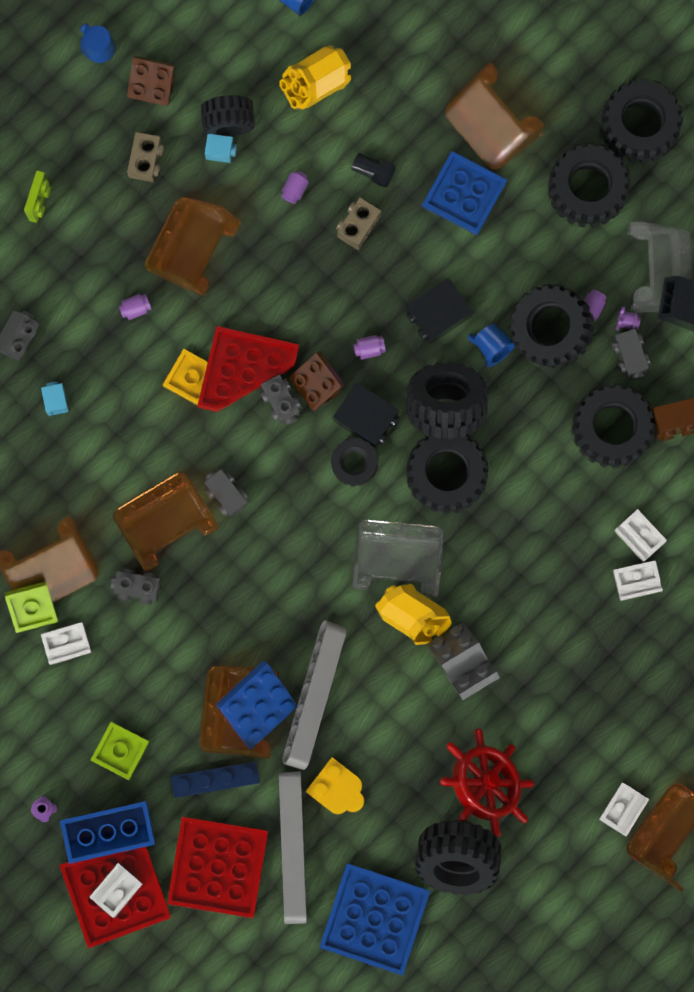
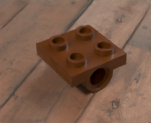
M134 55L127 97L168 106L170 94L174 86L175 64Z
M321 352L315 353L289 377L313 411L318 410L325 403L334 399L341 392L340 389L345 386Z

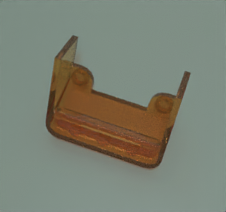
M681 784L671 785L633 835L626 848L627 853L632 858L680 892L684 888L673 879L677 872V864L671 858L694 828V792Z

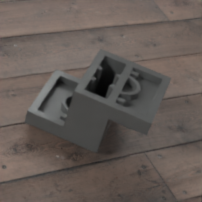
M464 623L454 626L448 632L426 644L438 661L447 680L462 700L500 678L497 671L488 661L479 642Z

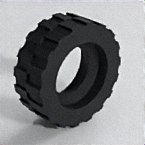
M354 437L343 440L334 449L331 457L333 473L345 485L348 484L355 487V485L362 486L364 483H368L375 476L378 469V455L375 448L368 441H364L361 438L355 439ZM351 452H359L365 458V466L359 472H350L344 465L345 457Z

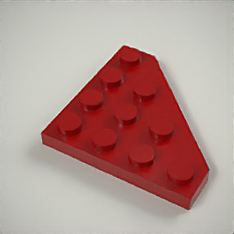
M216 326L197 408L219 412L260 388L262 383L292 369L295 366L299 344Z

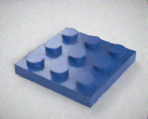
M452 151L424 200L422 207L478 236L505 187L507 179Z
M262 661L225 695L216 706L246 747L252 750L297 707V704L268 663Z

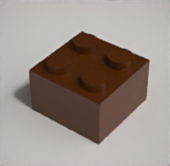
M694 398L652 409L651 412L654 414L653 423L656 424L653 433L655 440L661 439L664 442L674 439V436L682 434V437L694 434Z

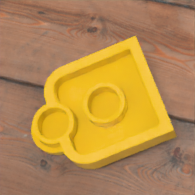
M333 757L305 791L334 814H342L346 810L357 812L364 805V798L360 793L362 790L361 780Z

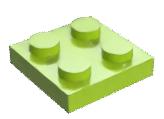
M37 170L24 208L29 221L38 223L39 217H43L45 211L43 204L45 198H49L51 193V186H49V180L45 173Z
M47 582L4 592L16 633L58 622Z
M110 722L91 761L130 781L149 741Z

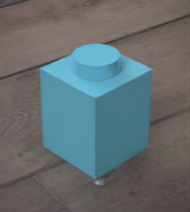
M208 134L205 148L206 160L231 163V157L236 156L237 144H234L233 137Z
M50 382L46 384V387L41 388L48 416L69 412L65 388L62 383Z

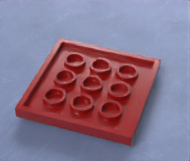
M182 817L167 904L254 918L268 831Z
M147 846L71 864L67 862L59 865L88 949L172 918ZM119 863L143 885L118 915L113 918L94 902L90 896Z

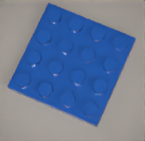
M347 863L319 948L403 976L430 891Z

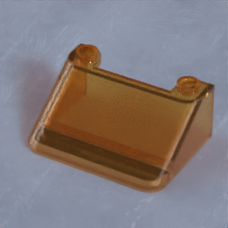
M490 62L446 106L445 115L486 165L491 169H499L542 136L544 124L535 116H528L521 122L514 116L490 87L496 82L498 77L497 69Z
M187 197L179 198L173 205L145 261L146 270L191 292L205 296L209 288V281L202 274L221 236H234L241 221L222 206Z
M182 472L172 475L122 505L113 514L114 521L145 572L158 565L159 561L155 552L195 528H198L204 535L219 529L207 505L189 477Z
M71 516L62 519L58 523L57 531L61 538L60 540L19 561H16L11 552L7 550L0 551V570L11 590L47 582L52 602L97 579L99 574L98 567Z
M213 666L209 669L206 676L199 739L202 751L270 759L271 746L268 741L262 739L252 750L247 748L216 706L255 667ZM273 671L279 679V672Z

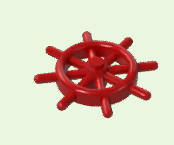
M477 728L474 731L476 747L471 748L465 753L453 742L447 743L446 748L457 758V761L453 768L452 777L441 778L440 784L442 786H454L455 793L464 806L463 811L459 815L460 822L467 821L471 814L477 818L489 820L491 832L498 838L501 835L498 819L512 813L520 822L526 823L528 821L527 815L517 805L521 797V788H532L534 782L531 779H520L514 763L510 760L511 755L515 751L513 744H509L503 752L494 747L485 746L483 731ZM473 758H479L480 769L471 761ZM488 760L495 764L491 770H489ZM467 769L476 778H467ZM500 771L504 775L505 779H500L498 775ZM498 787H507V796ZM483 796L486 797L487 806L480 803ZM494 796L503 804L501 808L496 809Z

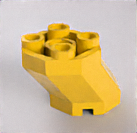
M332 45L323 47L297 64L290 65L282 74L283 79L280 80V88L292 108H309L334 92L345 88L351 81V75H348L351 63L343 49H335Z
M413 584L400 585L398 587L393 585L387 588L386 594L375 605L383 621L410 637L415 645L428 644L433 640L431 637L436 634L437 636L443 635L452 624L447 611L416 591Z

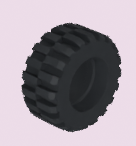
M634 79L630 80L629 85L621 84L618 90H614L610 94L603 109L600 126L601 132H604V142H609V149L619 152L617 157L622 159L624 156L628 157L631 163L640 160V163L643 164L647 163L648 159L654 162L659 160L660 155L665 156L669 153L670 148H673L683 124V117L681 116L682 107L677 105L678 98L676 95L671 96L669 94L671 90L667 86L664 89L661 88L660 82L654 81V84L648 83L649 79H642L641 83H637V80ZM633 106H646L655 111L661 121L660 130L650 137L635 136L624 127L622 122L623 113Z
M586 143L585 147H582L581 144L574 145V149L568 148L564 151L563 156H559L552 167L548 182V195L552 199L551 205L553 209H558V215L561 218L566 216L568 218L567 222L572 225L574 221L579 223V227L584 228L586 224H590L591 228L597 227L600 222L604 225L609 222L610 218L614 219L625 204L630 186L628 168L623 167L624 161L621 157H615L616 152L614 150H604V145L599 144L598 147H593V143ZM582 169H592L599 172L608 182L606 196L595 202H587L577 198L569 188V180L572 174Z
M543 284L542 288L537 286L532 288L530 294L524 293L521 296L523 298L522 302H516L514 306L517 309L515 314L511 313L510 319L513 321V325H509L510 332L513 333L511 339L517 345V350L530 361L549 368L567 366V362L574 363L577 361L579 354L584 355L587 351L584 348L592 342L590 335L594 333L595 326L592 325V321H594L593 314L590 313V307L583 298L571 289L558 284L554 286ZM553 306L560 307L570 317L569 332L558 344L552 346L544 345L535 337V321L538 315L545 309Z
M437 362L432 366L429 364L423 370L419 369L410 378L407 385L406 413L408 419L418 431H423L429 437L431 435L435 436L436 439L447 438V440H453L455 437L460 439L464 438L466 434L471 435L484 424L487 418L489 395L487 382L479 372L476 373L475 369L471 367L467 368L465 364H454L453 362L443 364L442 362ZM440 399H452V400H456V401H455V402H442V401H439V400H440Z
M615 383L614 386L605 384L599 389L594 388L588 395L583 397L575 411L572 420V434L575 437V445L580 447L579 452L583 456L587 455L589 461L593 464L598 462L601 467L605 468L607 465L612 466V468H619L620 465H630L634 460L637 461L652 442L656 424L653 423L654 414L650 411L651 405L648 400L644 401L642 399L644 395L640 392L636 394L630 386L623 388L621 384ZM609 407L618 408L630 416L633 422V433L623 444H608L596 435L593 423L595 416L602 409Z
M467 434L464 438L459 439L455 437L453 440H447V438L436 439L432 435L430 437L427 436L424 439L421 438L417 442L416 447L410 452L406 468L407 484L412 491L413 497L418 499L423 507L431 508L430 511H441L443 514H449V512L453 511L458 513L462 509L472 506L481 496L488 478V461L485 459L483 449L479 448V443L476 440L472 441L469 439ZM441 453H452L459 456L465 462L467 478L461 487L453 491H443L435 488L430 483L427 476V467L434 456Z
M447 820L441 821L439 824L434 823L427 827L420 835L415 862L416 871L423 882L429 883L430 887L434 889H440L441 892H451L454 895L478 894L483 890H488L498 880L502 847L498 838L489 829H483V826L479 824L474 825L469 821L459 822V820H452V822Z

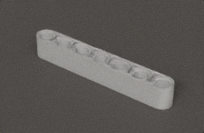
M327 620L323 621L320 626L283 753L282 762L285 765L305 770L309 764L346 636L345 626Z
M301 771L279 772L284 923L304 924L307 923Z

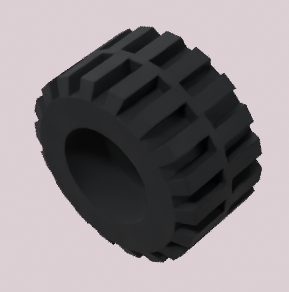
M227 95L209 99L201 104L202 127L205 134L234 137L248 133L255 127L253 101L250 98Z

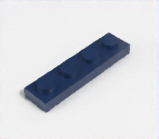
M257 762L171 776L174 798L260 784Z

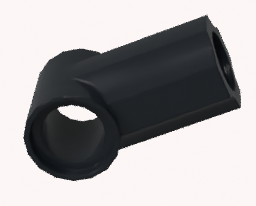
M358 153L351 170L371 178L379 186L388 187L396 166L388 161H378Z

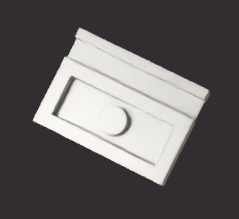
M638 509L614 530L643 562L667 541Z
M656 561L613 570L620 601L663 591Z
M83 622L41 634L49 665L92 653Z
M622 782L599 820L626 837L649 799Z
M118 863L92 893L90 898L111 917L115 918L143 884Z

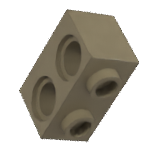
M135 132L127 170L129 178L154 182L155 176H158L160 171V164H157L159 156H163L164 144H162L160 136ZM147 144H152L154 146V148L151 151L143 150L144 146ZM143 164H148L150 166V168L147 171L139 170L140 166Z
M359 198L357 203L353 202L347 211L349 215L345 220L341 219L336 227V230H338L337 238L358 251L381 217V210L362 198ZM360 211H366L369 215L366 218H360L357 214ZM349 228H355L358 232L351 236L346 231Z

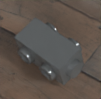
M24 310L22 313L12 312L0 334V352L20 361L39 326V323L33 320L34 316Z
M636 329L615 335L614 342L611 344L614 354L619 355L621 362H618L621 374H625L626 379L633 378V380L645 377V373L649 370L648 366H651L648 354L643 352L642 346H644L641 334H637Z
M278 375L262 383V391L259 393L265 403L269 402L272 409L269 411L274 421L279 420L281 425L285 423L290 425L298 420L297 417L300 416L299 409L301 405L296 397H291L289 391L292 389L287 379L282 380L281 376Z
M221 469L218 472L214 470L206 476L207 480L204 484L207 488L204 491L211 500L215 498L219 502L217 507L224 516L229 515L232 519L248 506L246 501L248 496L241 488L239 490L233 485L235 480L229 472L224 474Z
M123 569V572L117 571L116 577H112L110 588L114 589L113 593L118 595V599L130 601L131 598L139 599V603L151 605L152 601H158L161 580L156 578V574L144 573V576L136 575L134 570Z

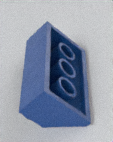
M148 801L60 820L69 864L155 845Z

